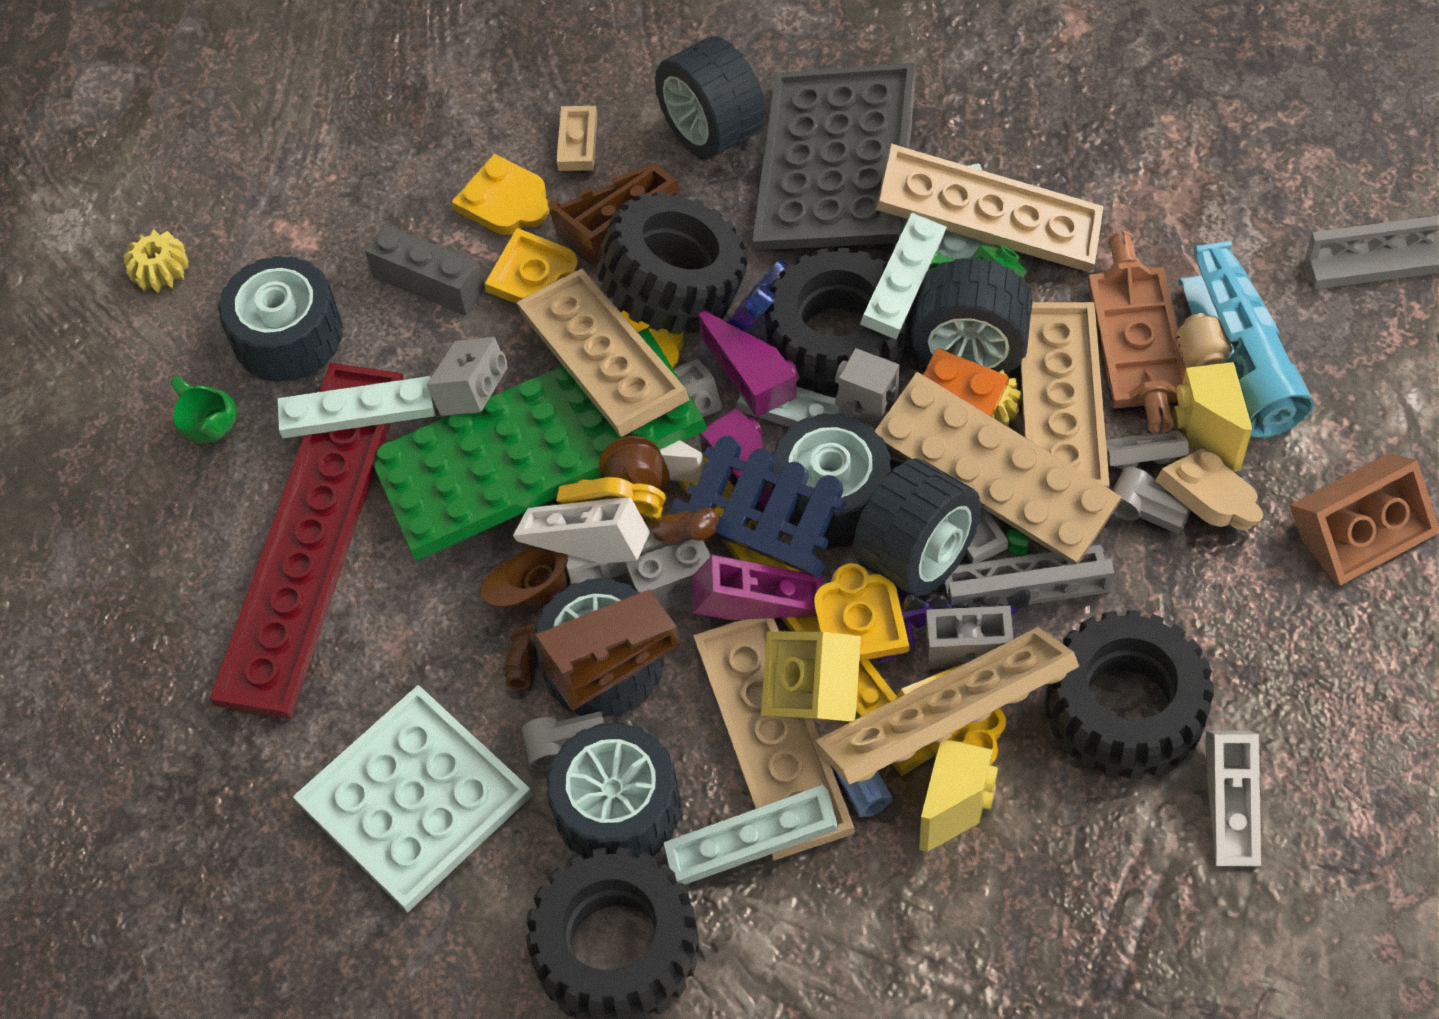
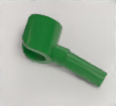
M1009 525L1007 534L1008 548L1006 551L1026 556L1030 537Z

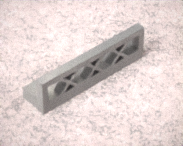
M1439 215L1312 232L1304 260L1313 288L1322 289L1439 273V233L1433 234L1439 230ZM1411 233L1410 235L1406 236L1405 238H1398V239H1396L1397 237L1401 236L1402 234ZM1374 238L1367 243H1360L1365 239ZM1336 243L1330 248L1320 249L1323 244Z
M1095 545L1090 546L1081 559H1094L1092 562L1071 564L1054 552L959 565L943 584L948 605L967 602L969 608L978 605L992 607L995 603L1008 604L1007 597L1025 589L1030 591L1031 598L1029 604L1110 593L1115 572L1111 559L1105 560L1102 546ZM1046 565H1047V566L1051 567V568H1044V569H1037V570H1035L1037 567H1040V566H1046ZM1005 571L1010 572V574H1003V575H997V576H995V575H996L997 573H999V572H1005ZM965 577L970 578L969 580L953 582V579Z

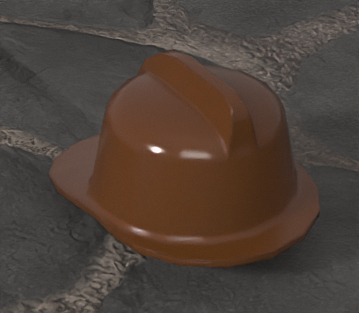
M638 436L619 438L610 443L601 453L598 463L602 478L614 477L626 480L632 484H646L656 487L662 492L667 488L670 481L669 469L659 448L647 438Z
M530 545L516 557L491 572L482 583L480 594L484 602L492 607L505 608L518 604L524 606H543L548 604L552 599L551 597L558 591H563L567 584L568 575L565 567L568 562V555Z

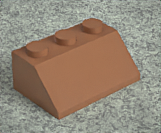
M1391 453L1290 504L1302 542L1337 585H1342L1439 534V526L1418 460Z

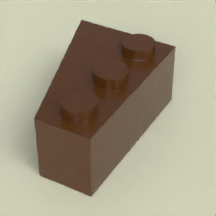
M656 163L612 179L613 185L592 192L591 188L580 191L581 197L560 204L558 200L547 203L556 235L597 268V256L614 213L619 210L622 204L646 193L649 196L655 192H666V195L673 196L674 193L680 194L677 179Z
M650 589L535 634L546 674L572 711L680 646L676 624Z

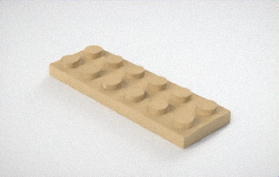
M891 144L886 159L876 210L909 219L911 213L946 226V231L997 246L1003 245L1014 251L1090 273L1096 260L1103 206Z
M582 268L517 302L522 316L620 437L689 401L687 390Z
M1032 302L1027 354L1020 364L1024 437L1109 489L1095 303Z
M916 372L874 431L884 439L887 449L903 459L912 460L919 458L975 489L980 496L983 509L1071 564H1078L1121 502L1122 496L919 372Z
M774 618L744 619L693 635L754 809L823 785L828 789L839 828L837 831L772 853L771 856L774 861L853 835L854 825L831 765L821 756L815 740L820 737L813 719L761 715L767 631L779 630Z
M1037 627L815 740L821 756L849 785L854 782H863L872 778L881 768L893 762H902L911 758L916 750L932 742L936 743L948 739L953 734V731L969 723L985 720L991 715L992 711L1008 703H1017L1024 700L1029 695V692L1045 684L1061 681L1068 672L1078 668L1079 664L1075 653Z

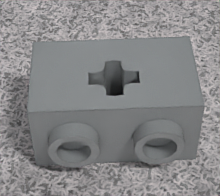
M495 337L454 341L427 383L440 416L478 413L483 410L508 369L506 356L500 350Z
M855 348L849 361L841 362L835 376V383L839 384V390L835 399V405L839 406V414L858 418L876 430L898 399L899 364Z
M691 539L672 546L669 545L641 555L637 561L625 562L629 585L640 593L650 589L664 609L691 600V577L710 557L704 540L696 541Z
M1010 606L926 610L925 637L928 669L954 668L1013 640Z

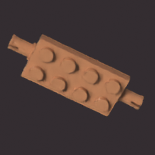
M1119 231L1112 234L1108 239L1114 261L1111 268L1105 273L1089 274L1087 283L1091 302L1095 303L1096 327L1113 409L1145 406L1149 431L1158 434L1157 424L1160 423L1162 433H1166L1174 427L1169 403L1178 402L1177 386L1183 384L1187 367L1182 362L1175 340L1178 326L1164 267L1148 268L1143 265L1141 260L1135 255L1132 234L1123 231L1124 242H1121Z

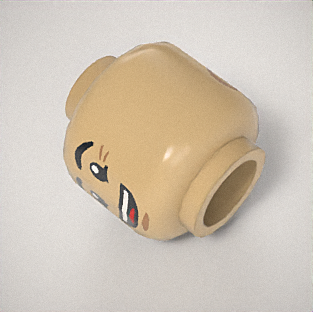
M1204 313L1189 316L1185 320V324L1177 330L1175 336L1184 365L1190 368L1226 363V360L1231 355L1232 345L1220 319L1214 316H1207Z

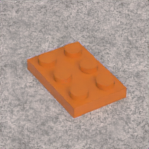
M936 348L924 373L925 377L993 417L1009 383V376L939 348ZM887 449V451L890 452L891 456H894L903 461H907L899 455L892 452L891 450Z

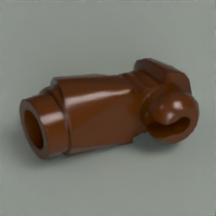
M710 507L699 509L694 514L690 513V511L666 514L654 521L652 533L657 541H663L670 546L691 539L703 541L716 533L719 516Z
M532 624L516 629L510 636L513 644L503 666V671L506 677V686L514 690H524L530 686V680L538 658L534 646L535 627Z

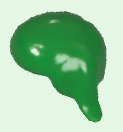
M173 377L171 379V385L179 396L174 407L172 421L180 435L196 444L205 445L220 440L230 431L237 418V406L230 395L223 390L213 389L209 386L193 387L180 377Z

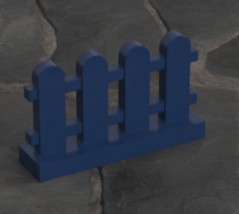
M723 436L718 439L714 448L707 446L703 456L708 458V462L697 485L690 484L686 493L691 495L689 503L675 498L669 514L690 511V513L694 514L699 509L710 507L714 510L716 506L721 507L725 510L722 516H719V523L716 526L714 536L819 579L825 563L816 558L815 553L818 547L825 550L829 540L823 536L835 509L843 511L846 504L843 499H840L843 494V484L832 475H826L819 479L815 488L807 486L809 472L799 462L788 463L783 468L781 475L772 472L775 459L765 449L754 450L747 462L738 459L741 454V445L731 436ZM733 469H736L742 473L730 499L721 495ZM768 482L776 486L762 513L755 510V507ZM804 496L810 500L798 526L789 523L800 497ZM749 520L758 523L755 531L747 528ZM784 533L792 536L789 545L781 542Z

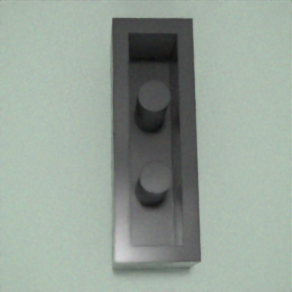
M385 224L365 250L373 278L466 316L485 290L479 262Z

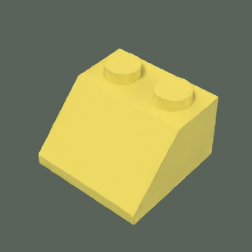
M1234 362L1186 368L1183 384L1177 386L1178 406H1173L1172 409L1175 429H1181L1182 434L1188 440V446L1198 451L1204 448L1219 456L1223 464L1233 472L1241 471L1252 426Z
M767 631L761 715L854 721L856 718L861 636L830 632Z
M948 739L940 742L921 815L919 850L929 852L979 824L983 808L991 810L998 767L991 766L993 750Z

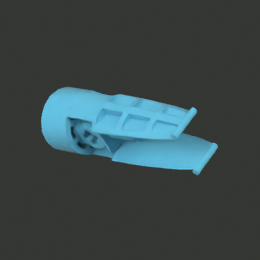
M1231 241L1194 246L1201 275L1179 278L1178 284L1179 286L1183 285L1192 315L1204 313L1207 316L1219 318L1231 342L1232 352L1226 363L1234 362L1252 426L1250 436L1255 438L1270 437L1294 428L1307 418L1312 412L1315 403L1296 365L1291 363L1277 336L1280 335V332L1263 300L1237 258L1230 251L1232 247Z

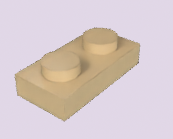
M561 106L557 150L558 171L594 170L598 116L596 106Z

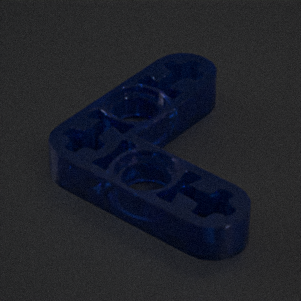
M780 257L726 322L745 332L777 297L769 288L775 279H780L779 273L789 264Z

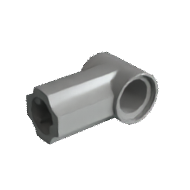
M1135 467L1124 468L1112 490L1122 496L1121 502L1113 514L1125 520L1133 521L1140 517L1179 534L1183 530L1191 512L1187 506L1165 488L1155 485L1152 476Z
M601 711L562 721H557V719L552 717H542L527 722L522 727V734L530 769L536 772L550 771L553 757L558 754L561 746L567 740L572 739L576 736V733L583 729L587 730L594 727V725L604 723Z

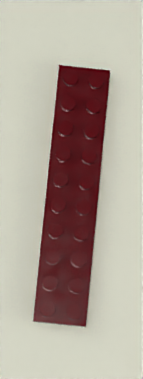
M330 362L320 392L404 380L402 373ZM391 423L303 436L212 690L210 701L213 706L285 719L292 718L375 472L373 462L378 449L385 442Z

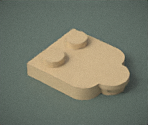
M1204 448L1166 466L1155 480L1209 524L1221 527L1230 524L1236 529L1247 531L1252 526L1258 525L1263 518L1261 508L1255 503L1258 497L1253 487L1224 465L1219 456Z

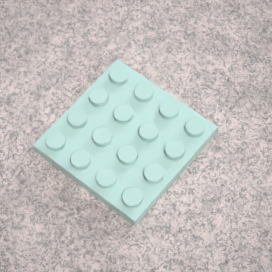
M417 685L297 792L293 798L296 804L408 913L533 795L531 789L425 690Z

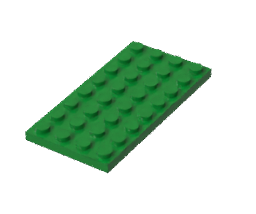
M649 328L639 331L638 334L680 381ZM561 365L502 393L491 396L481 412L450 415L383 444L377 451L373 465L415 561H418L526 512L527 508L538 507L557 498L560 486L578 483L580 480L602 478L598 463L601 453L610 443L619 438L629 436L645 437L654 442L659 450L679 440L684 441L706 431L707 427L704 418L688 394L689 401L620 437L564 366Z

